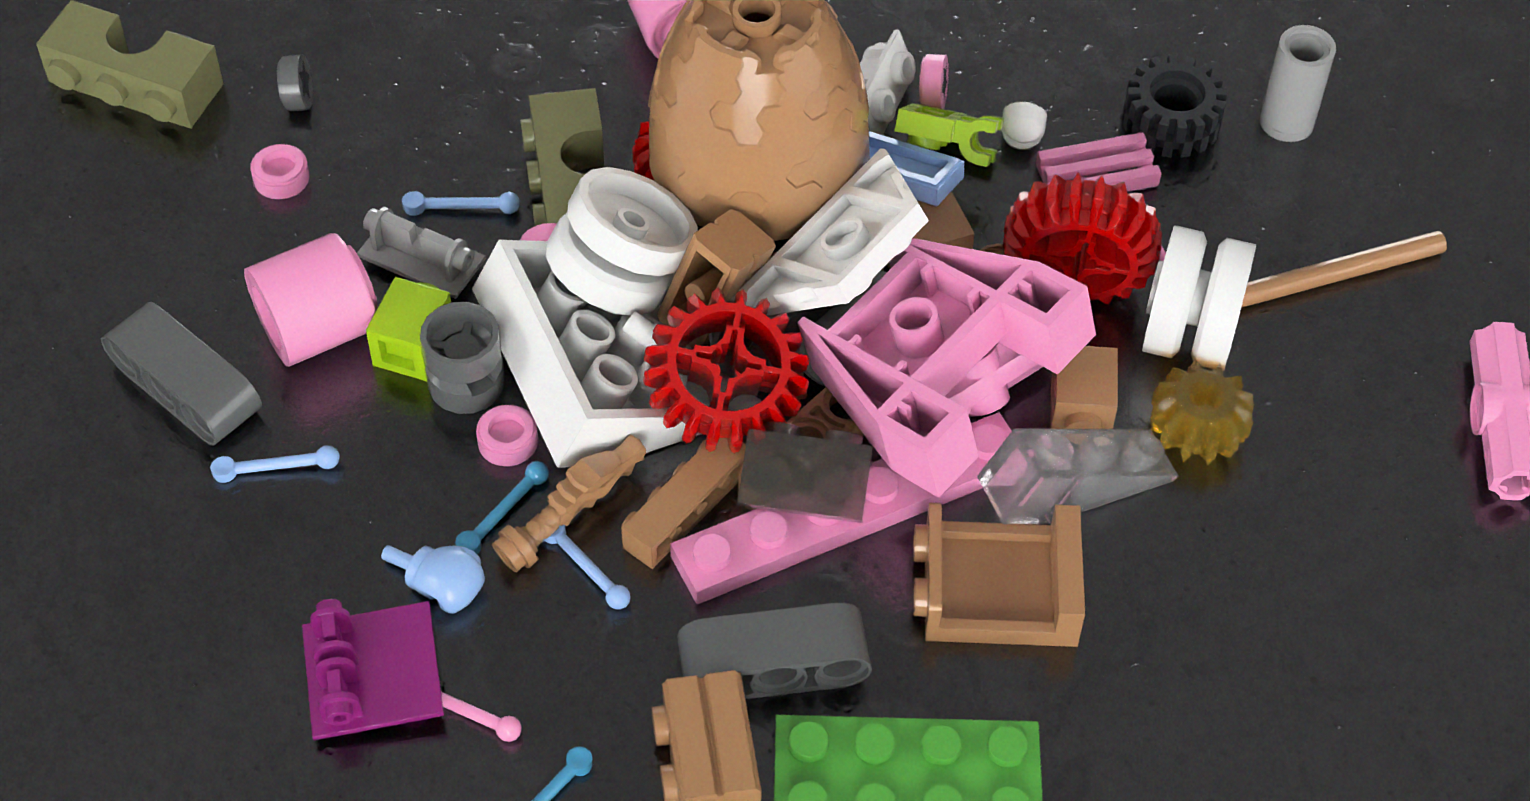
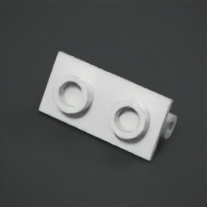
M899 30L893 31L887 44L880 42L868 47L860 63L868 96L869 131L880 135L884 134L889 122L893 120L896 109L908 85L912 83L916 72L914 58L908 52Z

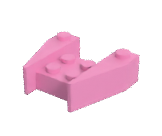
M912 238L910 245L889 261L891 269L829 330L804 316L797 323L812 369L891 470L939 498L979 457L968 410L945 397L998 342L1050 371L1059 374L1096 335L1088 287L1045 264L1033 260Z

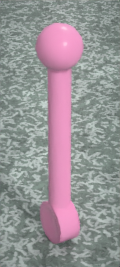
M441 692L443 707L496 730V734L503 741L511 742L520 736L522 730L521 723L515 717H497Z

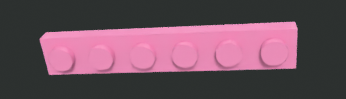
M1000 412L971 423L979 457L939 498L894 472L884 459H880L670 543L671 558L695 603L698 605L928 511L929 502L942 503L943 505L1027 470L1029 456Z

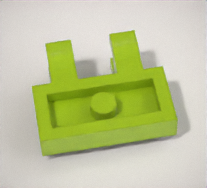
M912 103L899 109L894 131L908 134L907 143L931 150H940V147L947 146V143H958L960 152L967 161L988 167L990 162H995L997 150L983 147L979 143L978 134L980 131L996 133L997 130H1001L1004 118L994 115H984L977 118L967 116L964 113Z

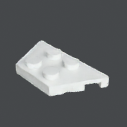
M880 148L739 290L744 289L747 293V306L755 308L761 299L767 298L770 302L767 316L849 303L855 296L860 295L870 286L876 274L895 255L900 254L910 245L912 238L929 220L887 150ZM736 294L729 300L731 303H734Z

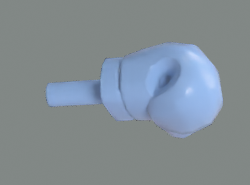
M387 545L381 554L383 560L406 570L405 582L409 588L416 590V592L429 599H437L440 608L448 613L454 614L468 606L478 594L485 581L480 557L474 551L465 547L453 545L434 549L429 546H423L413 556Z

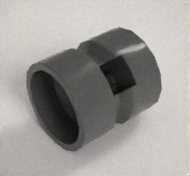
M452 302L438 307L426 317L421 326L420 333L429 392L439 406L457 414L476 413L487 409L499 399L505 386L499 325L491 312L483 306L471 302Z

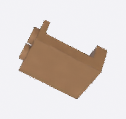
M929 502L926 525L915 524L913 544L914 562H925V578H915L913 595V615L925 617V641L1078 647L1085 617L1080 506L1055 505L1051 525L942 521V503Z

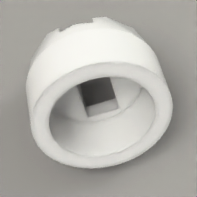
M1015 102L1004 108L1002 116L1004 122L1001 130L1003 138L1009 146L1025 150L1037 145L1045 133L1047 120L1045 110L1038 105L1028 102Z

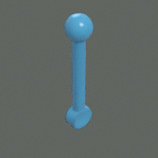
M540 461L528 464L525 470V477L473 531L467 530L458 534L455 541L456 546L468 548L478 555L481 551V540L533 485H540L547 480L549 476L548 467Z
M575 747L569 750L566 756V766L532 801H551L574 776H583L589 773L592 769L591 752L584 747Z

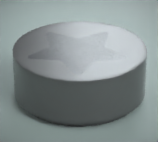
M302 54L281 57L277 65V83L283 106L288 111L309 110L312 106L313 87L307 59Z

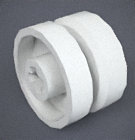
M611 167L592 169L577 184L568 202L567 213L558 220L547 241L545 256L556 277L568 290L589 304L615 314L631 316L636 311L643 315L652 313L663 302L691 238L698 231V226L689 209L673 193L655 181L629 170Z
M1174 225L1164 261L1159 260L1146 308V313L1150 314L1142 351L1172 358L1179 352L1186 324L1198 327L1191 351L1194 364L1224 371L1245 295L1256 244L1226 238L1219 244L1213 270L1209 272L1201 270L1207 245L1204 232Z

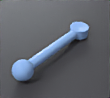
M412 191L403 196L402 204L404 211L408 215L413 216L421 214L425 209H500L504 213L512 214L519 209L520 199L513 192L503 193L500 197L424 198L422 193Z
M325 445L319 448L316 453L234 462L228 456H221L211 463L210 469L216 481L227 483L233 480L237 474L317 464L323 469H331L338 464L340 456L336 448Z
M565 525L559 526V529L547 539H544L547 543L558 544L606 593V601L613 609H623L629 604L631 596L628 589L623 585H615L566 535Z

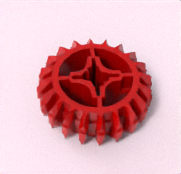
M1079 172L1073 180H1065L1059 175L1054 174L1049 185L1034 181L1029 192H1019L1017 201L1010 207V212L1005 219L1003 248L1005 249L1004 255L1041 262L1086 285L1090 300L1099 299L1105 304H1110L1113 295L1121 298H1130L1133 289L1145 288L1147 279L1155 275V269L1160 260L1163 234L1160 232L1161 223L1158 222L1156 217V208L1145 205L1143 193L1128 194L1125 182L1112 186L1105 183L1103 175L1093 181L1084 180Z
M718 287L712 291L710 305L707 306L694 293L693 296L688 298V313L673 306L667 315L670 326L664 324L656 325L653 329L652 339L657 345L648 346L645 350L644 361L653 367L644 371L643 383L645 386L656 388L650 395L649 400L652 409L670 407L664 415L663 425L667 429L675 427L681 422L685 423L682 440L686 444L691 443L698 432L707 435L705 449L708 452L715 451L719 438H727L728 447L735 454L741 450L743 435H746L756 447H760L765 443V428L772 433L780 435L787 425L784 415L797 416L801 403L796 396L806 394L809 385L807 378L800 375L807 370L809 357L808 355L796 352L801 347L803 341L801 332L783 334L789 322L787 312L778 314L770 319L767 317L770 306L768 299H761L755 308L746 305L747 293L744 289L737 292L734 303L725 302L724 294ZM713 332H725L723 338L714 345H695L693 350L685 348L690 342L702 335ZM744 337L752 340L765 352L772 366H767L766 359L756 357L746 349ZM727 350H731L730 365L733 366V378L728 379L725 392H721L722 376H720L721 370L719 365L724 363ZM679 374L686 375L687 382L700 385L706 390L709 396V406L701 403L688 392ZM758 391L770 393L764 400L752 407L728 411L730 402L737 396H757Z

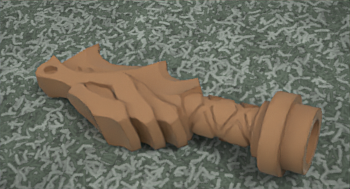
M629 435L615 450H607L581 458L574 466L569 468L566 472L567 478L560 481L556 485L557 490L548 495L549 505L541 513L534 516L526 523V526L521 528L516 526L513 528L507 525L499 531L500 538L492 543V546L500 559L514 572H518L523 566L530 568L538 561L535 553L538 552L537 546L544 539H547L559 529V526H568L583 508L593 507L597 499L607 495L619 477L629 476L632 474L635 464L645 460L646 448L640 439Z

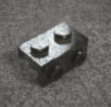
M765 422L764 427L766 431L748 429L737 501L739 506L863 523L870 469L874 456L873 446L862 445L863 436L851 432L828 430L826 431L825 439L800 436L801 427L781 422Z

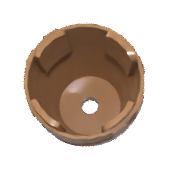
M687 0L676 17L660 52L649 95V167L654 181L673 193L689 209L697 225L704 227L709 223L713 224L716 218L733 209L741 212L774 241L791 239L870 159L869 104L863 73L853 44L837 20V14L825 0Z

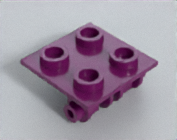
M326 599L317 603L316 611L310 617L311 623L302 625L313 740L444 716L429 601L351 616L346 609L342 608V603L339 600Z

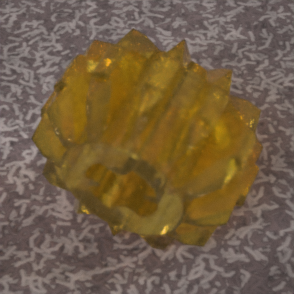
M1195 359L1192 365L1188 367L1187 372L1173 367L1171 372L1167 374L1165 382H1159L1158 387L1155 388L1151 401L1153 405L1150 416L1151 430L1161 433L1162 449L1179 447L1183 462L1192 456V453L1200 454L1209 466L1216 458L1217 453L1231 458L1233 453L1238 450L1239 444L1249 437L1253 426V420H1251L1254 408L1253 394L1242 391V375L1226 378L1223 376L1221 363L1212 371H1207Z

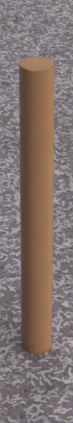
M1435 231L1250 281L1247 283L1241 308L1444 253L1447 249L1445 236L1441 231Z

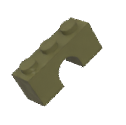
M74 0L68 3L36 43L48 81L65 90H76L100 98L110 105H121L148 114L158 121H169L190 129L224 84L215 46L166 31L152 48L144 52L129 54L119 15Z
M596 88L529 95L531 118L520 119L524 153L535 152L536 160L526 161L530 195L541 194L542 203L532 204L535 226L545 223L557 224L558 220L567 213L568 202L580 179L585 175L577 171L605 167L603 132Z

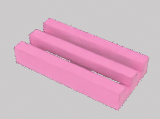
M1143 132L1037 152L1036 166L1043 183L1048 185L1054 174L1069 180L1074 179L1079 172L1082 177L1086 176L1084 180L1095 181L1103 175L1105 183L1112 186L1125 182L1127 192L1159 186L1161 178L1159 166H1153L1154 155L1151 149L1145 148L1147 140ZM1138 167V169L1108 174V172Z

